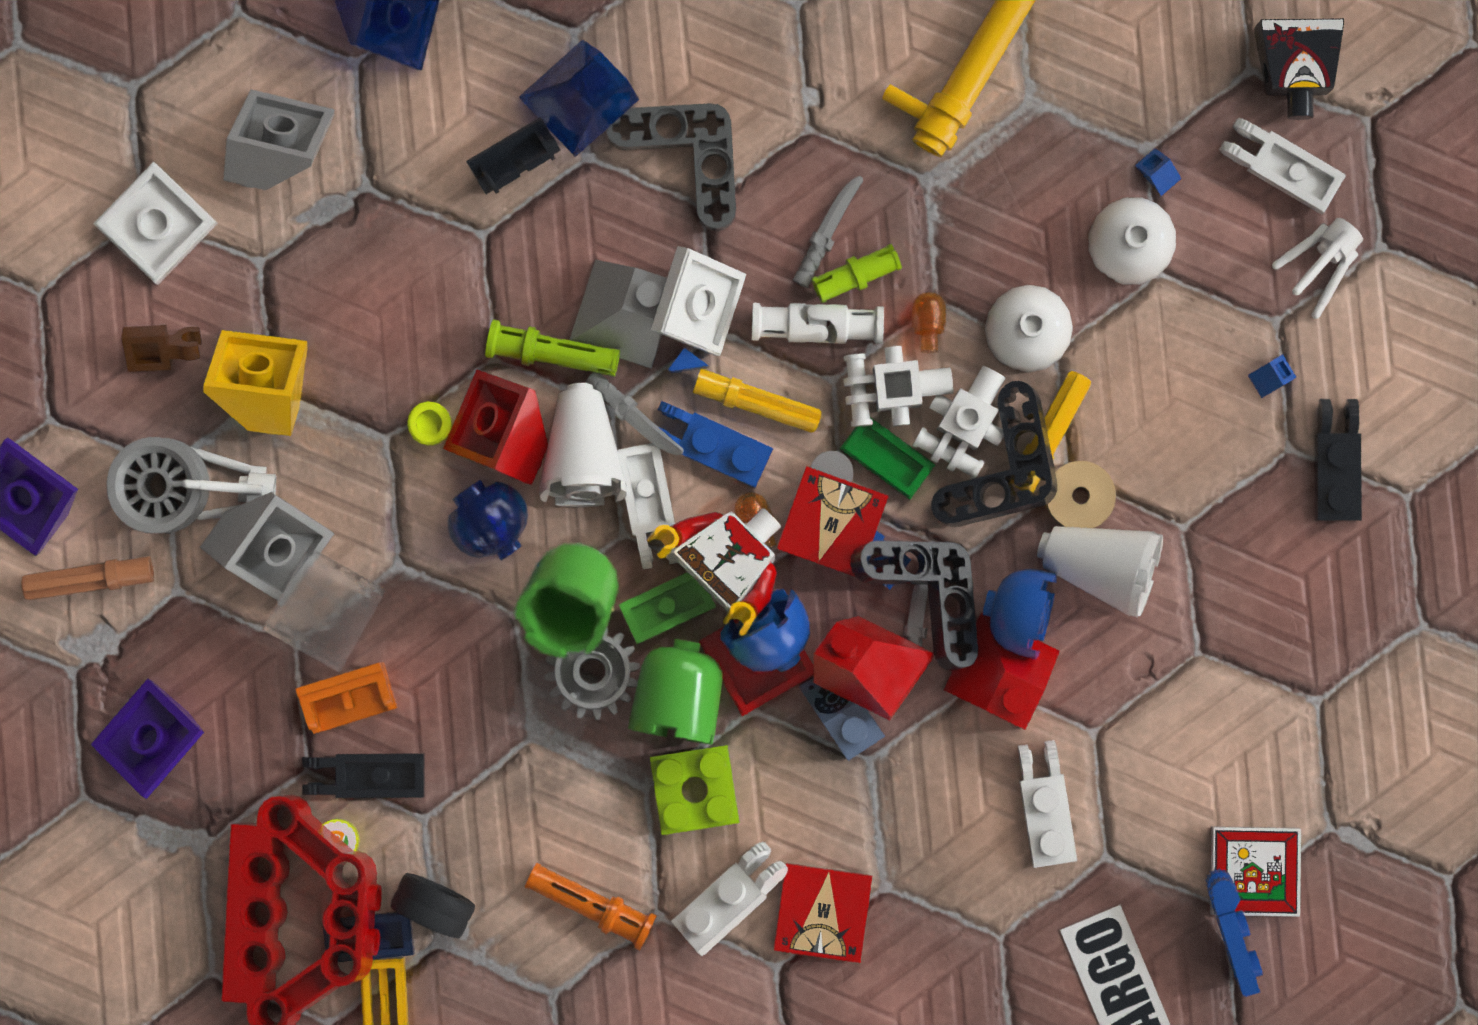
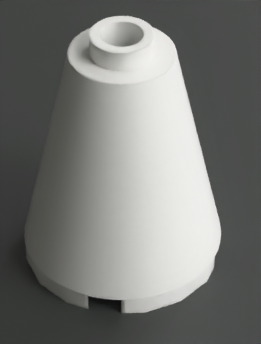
M573 383L567 386L566 391L558 395L539 485V496L544 502L547 501L549 495L555 497V505L597 507L605 505L604 497L615 495L616 502L627 496V484L601 392L593 390V385Z
M1055 526L1051 534L1043 533L1037 557L1043 559L1044 569L1128 616L1138 618L1145 608L1154 580L1151 579L1155 566L1158 567L1163 546V535L1150 531Z

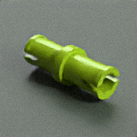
M889 244L859 259H856L855 256L845 260V265L820 276L812 277L811 281L817 296H820V302L825 303L827 300L854 288H857L858 291L868 287V282L893 271L901 270L902 266L896 250L894 251L893 245Z

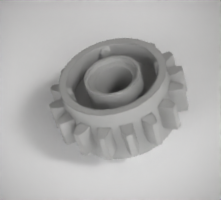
M606 627L602 641L590 653L586 654L584 653L585 650L581 652H567L565 658L547 656L546 662L555 666V672L546 674L545 680L556 681L557 687L550 692L552 698L560 695L565 698L561 706L562 710L566 711L574 705L578 707L577 718L582 719L586 710H591L595 719L600 720L601 709L608 708L615 715L618 713L615 702L619 699L625 703L631 701L630 696L625 690L627 687H637L638 681L630 677V672L639 670L640 663L629 662L628 657L635 652L633 646L624 649L621 647L620 644L624 636L622 633L617 634L612 639L607 636L608 627ZM589 660L599 661L605 668V676L602 681L596 684L584 682L579 674L583 663Z

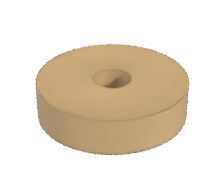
M1074 461L1063 465L1055 471L1057 493L1053 500L1046 504V508L1050 516L1062 527L1095 528L1110 516L1116 501V491L1111 477L1102 467L1088 461ZM1076 488L1086 490L1088 499L1084 504H1078L1073 500L1072 494Z

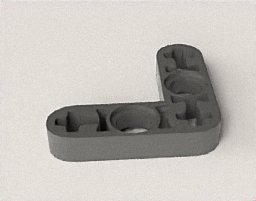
M712 103L635 107L616 110L609 116L605 128L607 137L611 144L618 149L641 150L694 147L696 201L699 221L704 227L712 231L725 230L733 223L736 215L732 127L730 115L725 108ZM711 113L716 114L717 121H724V126L717 128V135H708L707 128H693L695 137L686 138L688 123L685 114H694L693 123L705 122L707 114ZM671 115L680 121L681 130L674 138H663L656 131V124L663 116ZM651 116L649 130L652 140H643L644 131L631 132L629 140H622L620 133L613 132V127L620 126L621 119H629L631 126H644L642 117ZM719 156L726 162L727 170L721 178L709 179L703 174L701 168L706 158ZM729 185V192L720 190L721 206L729 207V213L722 214L721 221L714 222L711 214H704V208H709L712 205L711 191L702 193V186L719 188Z

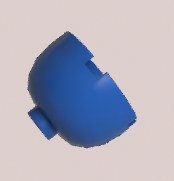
M1034 569L1018 570L1006 576L997 591H988L983 615L991 617V633L996 642L1005 650L1019 656L1037 659L1040 651L1031 648L1034 640L1044 641L1055 593L1047 591L1048 581L1057 583L1056 574Z
M777 589L773 591L769 604L754 619L747 634L744 636L739 634L743 623L739 621L736 624L733 619H730L727 625L725 624L720 633L721 641L738 663L753 671L767 672L777 669L779 672H783L795 666L801 658L799 654L804 650L810 636L809 616L794 590L791 589L790 594L787 595L784 589Z

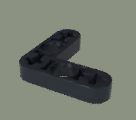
M1012 381L1006 384L998 395V409L1010 470L940 488L934 494L931 501L933 515L940 522L951 527H961L1041 507L1050 503L1057 493V478L1042 403L1038 392L1029 384L1022 381ZM1020 392L1023 396L1029 398V401L1022 404L1024 417L1029 421L1034 419V423H1021L1020 413L1010 406V403L1016 401V393ZM1026 432L1035 433L1038 437L1037 449L1029 455H1021L1017 450L1018 438ZM1035 475L1042 481H1046V485L1039 487V495L1037 496L1029 490L1015 492L1011 484V480H1014V484L1018 487L1031 485L1033 482L1032 476ZM993 484H999L1005 491L1003 502L997 507H987L984 502L985 490ZM971 490H973V499L969 493ZM1016 494H1017V496H1018L1019 499H1020V500L1017 501V502H1016ZM953 496L960 502L973 500L978 511L974 512V507L967 504L957 507L956 515L952 516V514L944 511V507L950 504V497Z
M872 541L859 546L853 551L850 566L855 577L863 583L928 585L933 652L936 661L942 668L955 671L968 667L975 662L978 656V638L972 570L969 554L964 547L953 542ZM905 552H911L918 559L919 568L915 575L909 573L904 567L903 556ZM871 556L873 560H886L889 558L888 565L875 569L874 565L867 563V557ZM946 557L947 561L953 562L954 569L951 570L949 566H944L943 558ZM945 582H948V584L956 583L955 586L944 587ZM948 595L953 596L959 603L960 612L957 618H952L945 610L944 602ZM960 626V631H948L950 627ZM951 644L961 648L960 656L955 652H951Z

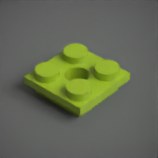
M728 745L650 757L662 835L740 823ZM691 777L701 778L707 784L708 793L700 802H690L682 793L683 783Z

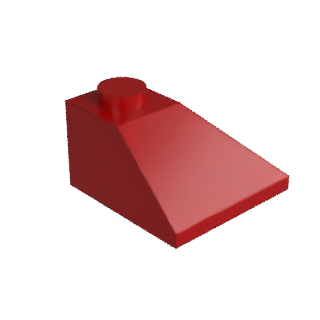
M476 369L443 449L532 486L548 447L536 392L531 388Z
M981 612L976 622L978 656L972 665L952 671L943 691L1020 729L1026 730L1046 689L1060 651L1039 640H1034L1031 649L1040 651L1036 660L1009 652L1000 646L993 637L990 630L991 617L984 616L983 612Z
M855 616L837 621L814 652V683L890 721L934 658V653L860 616Z

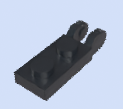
M1320 399L1318 403V433L1315 434V521H1361L1362 485L1361 433H1358L1359 402L1357 399L1346 400L1344 406L1345 433H1331L1333 418L1331 399Z
M425 753L336 754V757H302V767H307L308 769L336 767V784L309 782L302 785V795H336V798L425 797Z

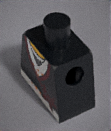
M1344 18L1261 19L1254 27L1265 92L1268 96H1287V119L1306 120L1314 118L1313 96L1327 95L1334 89L1344 29Z

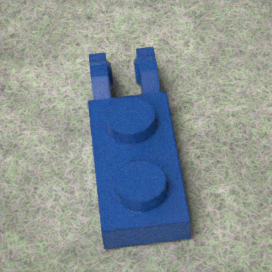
M661 401L657 410L662 412V415L688 424L682 440L669 434L667 430L660 428L683 448V456L756 488L773 451L772 447L694 412L692 415L678 407Z
M1214 869V871H1210L1207 879H1205L1206 887L1208 888L1207 891L1236 983L1245 997L1260 993L1256 977L1262 976L1263 971L1256 951L1248 952L1243 937L1250 936L1251 934L1243 910L1235 912L1240 902L1237 887L1225 869Z

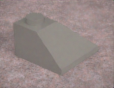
M251 89L226 140L224 181L241 184L248 188L268 190L311 167L334 118L335 109Z
M595 260L570 340L593 346L619 349V359L652 369L662 334L651 330L667 277L635 267Z
M270 492L225 511L200 548L230 572L282 604H285L334 533Z

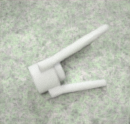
M1336 218L1329 227L1322 223L1311 236L1274 261L1272 268L1275 270L1281 268L1317 242H1321L1317 249L1322 255L1292 290L1294 295H1300L1329 261L1334 264L1340 261L1312 312V318L1318 319L1348 266L1358 256L1355 249L1361 244L1363 237L1349 222L1342 218Z
M191 447L199 454L202 460L248 474L249 476H240L239 483L185 479L182 483L183 487L238 493V502H249L270 492L276 495V474H266L267 467L251 466ZM237 506L202 511L197 519L221 518L225 511Z

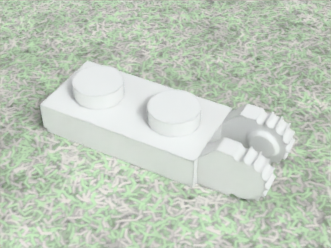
M1238 118L1233 128L1241 136L1262 144L1256 156H1254L1237 144L1224 141L1219 151L1239 165L1248 167V172L1322 215L1346 175L1273 131L1268 133L1251 122Z
M649 443L617 450L627 484L625 500L632 535L637 538L643 570L653 568L652 550L648 546L646 534L652 533L660 525L671 526L675 524L661 451L659 447ZM676 547L666 556L670 564L678 563L673 555Z
M1055 740L1044 742V757L1047 762L1049 776L1033 778V758L1028 744L1018 746L1022 776L1019 784L1034 868L1077 861L1064 774H1060Z
M759 842L754 847H751L741 857L738 864H733L671 921L701 956L705 955L767 898L766 894L779 881H782L787 874V866L779 860L772 863V865L759 874L756 882L749 877L771 854V848L765 842Z

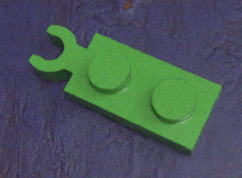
M686 572L619 604V607L638 645L716 608V605L711 595Z

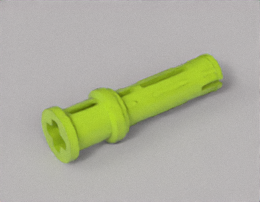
M493 319L487 337L485 357L493 359L495 355L519 359L522 365L527 366L537 361L615 377L620 350L540 335V331L536 330L535 327L529 326L527 330L503 326L499 320Z

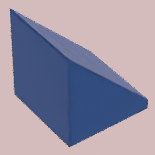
M1156 148L1135 165L1161 196L1182 179L1171 159Z
M684 348L668 371L671 374L701 368L706 369L709 368V365Z
M1283 354L1248 375L1261 398L1296 378Z

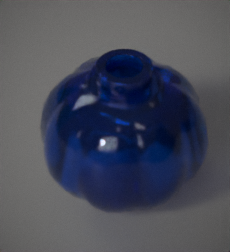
M480 479L452 499L458 508L448 515V533L454 545L461 552L475 558L497 555L502 561L522 547L518 538L527 525L528 509L524 498L517 489L498 481L486 487Z

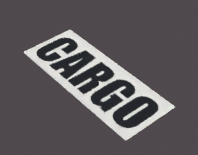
M1121 905L1060 930L1099 1025H1170Z

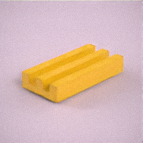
M405 957L373 960L371 969H378L381 1025H391L388 968H395L398 1025H409ZM370 970L367 976L361 980L363 1025H374Z

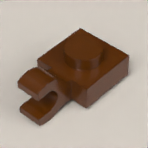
M167 325L123 327L121 340L128 372L171 370L173 359L186 361L200 359L199 345H202V338L199 327H185L172 335H168Z

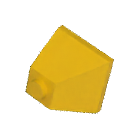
M221 330L203 385V391L247 431L291 436L300 407L307 341Z

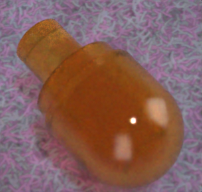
M924 292L918 295L912 303V327L915 334L921 335V352L937 353L938 335L945 332L944 327L947 326L946 304L937 293Z
M756 492L744 493L737 499L734 506L735 515L745 525L762 508L774 517L767 500ZM773 535L764 543L769 549L777 546Z

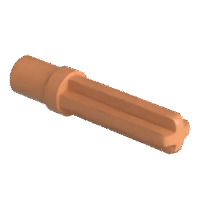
M150 556L120 561L112 559L100 564L26 574L22 577L21 588L26 600L109 589L110 591L122 589L123 586L154 582V568Z

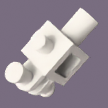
M892 346L884 348L886 364L874 365L872 368L873 375H865V354L844 356L848 378L843 379L844 387H850L851 396L845 397L846 405H851L853 419L851 427L873 425V421L870 419L868 403H876L877 412L891 410L893 426L910 425L909 408L921 407L923 404L922 397L953 394L951 368L919 371L918 360L903 362L902 346ZM874 384L875 393L866 394L865 385Z
M982 366L968 392L960 388L953 401L942 395H936L929 408L944 416L937 428L944 435L942 439H939L922 427L912 446L915 448L919 447L932 454L931 460L936 463L940 458L949 462L947 469L952 472L957 468L970 475V479L976 478L985 461L981 459L978 461L966 454L965 451L967 447L976 450L983 438L996 446L1001 442L1004 436L1003 429L992 423L999 409L993 407L991 403L1002 386L1005 377L986 366ZM951 438L960 442L957 449L948 445Z

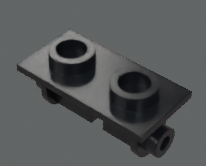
M539 117L466 162L484 193L487 195L494 191L497 194L499 189L521 177L520 173L525 170L529 172L549 159L552 161L556 159L554 154L561 151V149L550 134L543 119Z

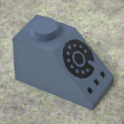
M814 677L799 686L848 761L885 737L867 709L815 684Z

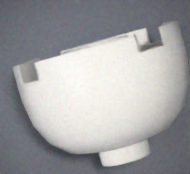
M1122 198L1108 204L1095 218L1089 232V253L1095 266L1109 278L1123 285L1142 284L1156 278L1170 264L1176 249V230L1169 214L1157 203L1144 198Z
M1034 285L1015 287L998 297L988 312L985 326L988 347L996 359L1012 369L1027 373L1044 370L1057 362L1070 345L1073 330L1070 311L1062 299L1047 288Z

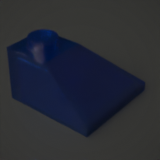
M335 0L350 45L414 70L422 71L440 0Z
M583 39L519 96L520 100L537 118L541 117L548 130L574 157L581 153L639 100L625 76L598 49Z

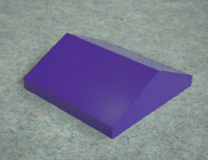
M6 438L0 446V530L34 556H37L69 515L78 488L10 438Z
M147 679L91 745L143 798L147 799L203 735L204 731L187 710L152 680Z

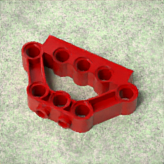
M291 794L270 797L260 806L257 814V823L243 822L231 824L221 1002L247 1003V1019L250 1025H296L301 1017V1013L341 986H347L365 978L371 970L373 955H377L379 951L380 932L378 929H374L375 911L380 910L382 903V887L380 884H377V869L373 859L364 852L352 850L340 838L322 825L311 814V808L307 801L300 796ZM283 805L292 813V822L287 829L283 828L277 819L278 810ZM284 843L325 879L329 889L332 890V903L327 906L322 918L323 927L330 935V946L323 953L321 959L276 989V972L281 969L286 957L285 949L278 940L279 928L284 924L288 915L287 904L280 896L281 884L285 882L290 872L289 860L283 853ZM261 858H266L272 865V874L268 880H264L258 873L257 867ZM347 862L353 864L358 872L357 881L353 886L346 883L342 876L343 867ZM259 902L266 904L270 911L269 921L266 924L258 921L255 914V909ZM344 907H349L355 914L356 921L351 930L345 928L340 921V913ZM256 946L262 947L267 953L268 961L264 968L257 966L253 960V952ZM341 951L347 952L353 959V969L350 974L344 973L338 966L337 960ZM270 1000L277 1002L281 1007L282 1016L279 1022L270 1019L267 1013V1006Z

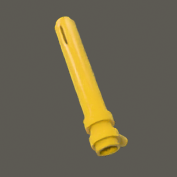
M995 0L940 93H934L929 104L918 100L891 84L887 87L882 99L919 119L914 127L916 134L912 139L917 146L940 158L946 150H952L958 140L955 134L959 128L963 129L972 116L970 109L1036 0Z

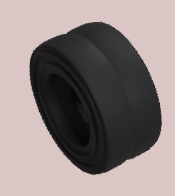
M411 873L404 874L390 904L392 909L407 919L452 938H461L475 910V904L461 894L434 881Z

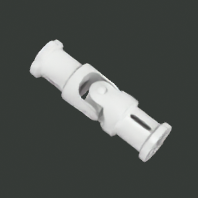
M753 303L752 340L758 341L760 337L787 338L788 342L845 344L847 340H874L875 344H883L884 306H877L875 310L848 309L847 305L839 304L808 305L804 303H790L788 307H761L760 303ZM827 321H830L831 324L827 327Z

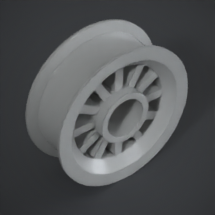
M147 437L136 440L124 447L114 458L107 476V495L111 507L126 525L144 533H172L182 530L192 524L202 513L208 501L210 491L187 488V494L185 495L179 492L180 487H183V481H179L178 477L185 473L187 479L210 481L206 465L194 449L181 441L161 437ZM162 453L167 454L164 462L162 459ZM149 455H151V464L146 458ZM176 461H178L180 465L172 470ZM137 464H139L143 472L134 469ZM160 473L165 478L167 486L164 494L156 497L152 493L150 485L153 477ZM131 476L137 479V484H130ZM137 490L138 494L132 498L130 491ZM174 499L183 502L180 507H178ZM145 501L140 510L137 505ZM166 507L171 513L168 516H166ZM153 508L155 517L150 516Z

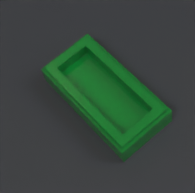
M870 417L873 425L855 427L840 447V450L910 500L936 464Z

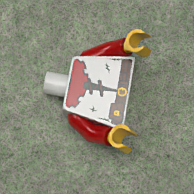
M764 508L746 525L732 511L725 515L712 512L686 518L671 526L660 525L647 538L648 543L651 540L657 539L664 544L665 547L657 554L661 559L665 558L675 547H678L673 551L674 559L728 612L723 621L726 625L730 619H738L743 623L739 632L740 635L744 636L747 634L754 619L771 601L777 576L776 568L773 565L775 554L764 543L781 525Z

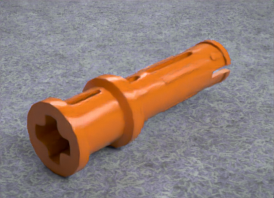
M539 863L535 864L525 884L526 889H531L599 923L598 928L601 929L600 932L605 934L612 932L633 942L634 948L639 951L644 945L657 918V915L653 913L645 915L625 905L624 899L619 896L617 898L613 896L610 900L575 881L541 866ZM552 886H556V887H558V888H560V889H562V890H564V891H566V892H568V893H570V894H572V895H574V896H576V897H578V898H580V899H582V900H584V901H586V902H583V901H581V900H579V899H577V898H574V897H572V896H570V895H568V894H566V893H564V892H562V891H560V890H558V889H556V888H554V887H552ZM593 906H596V907H598V908L604 910L605 912H603V911H601V910H599V909H597V908H595V907H593Z

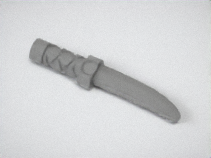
M861 176L852 179L842 189L828 210L818 231L813 232L809 240L812 245H810L807 255H805L801 262L802 265L798 268L799 271L796 272L792 280L798 285L805 288L809 287L811 278L814 277L815 271H817L826 251H831L835 243L831 240V237L855 193L863 183Z
M593 372L588 377L586 383L593 385V390L602 393L603 400L609 403L615 410L613 413L621 421L626 420L640 434L660 449L673 455L683 454L684 450L680 445L636 408L638 403L632 397H624L625 395L617 390L611 382L609 383L600 373Z
M914 585L907 626L904 625L903 636H906L907 640L921 647L922 640L927 638L928 630L923 628L928 585Z

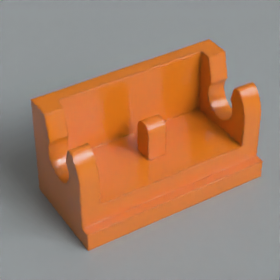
M384 662L295 688L306 724L313 734L398 708Z

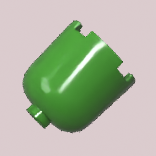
M570 543L551 548L536 564L518 599L515 610L516 619H520L521 625L527 632L525 635L527 642L541 652L558 658H565L567 652H581L585 650L584 653L586 654L592 652L602 641L618 592L616 570L608 558L594 547L581 543Z
M675 639L673 647H659L652 650L644 658L640 669L628 729L667 737L668 729L675 730L674 737L684 738L685 741L713 745L722 688V670L719 663L712 656L699 652L700 643Z

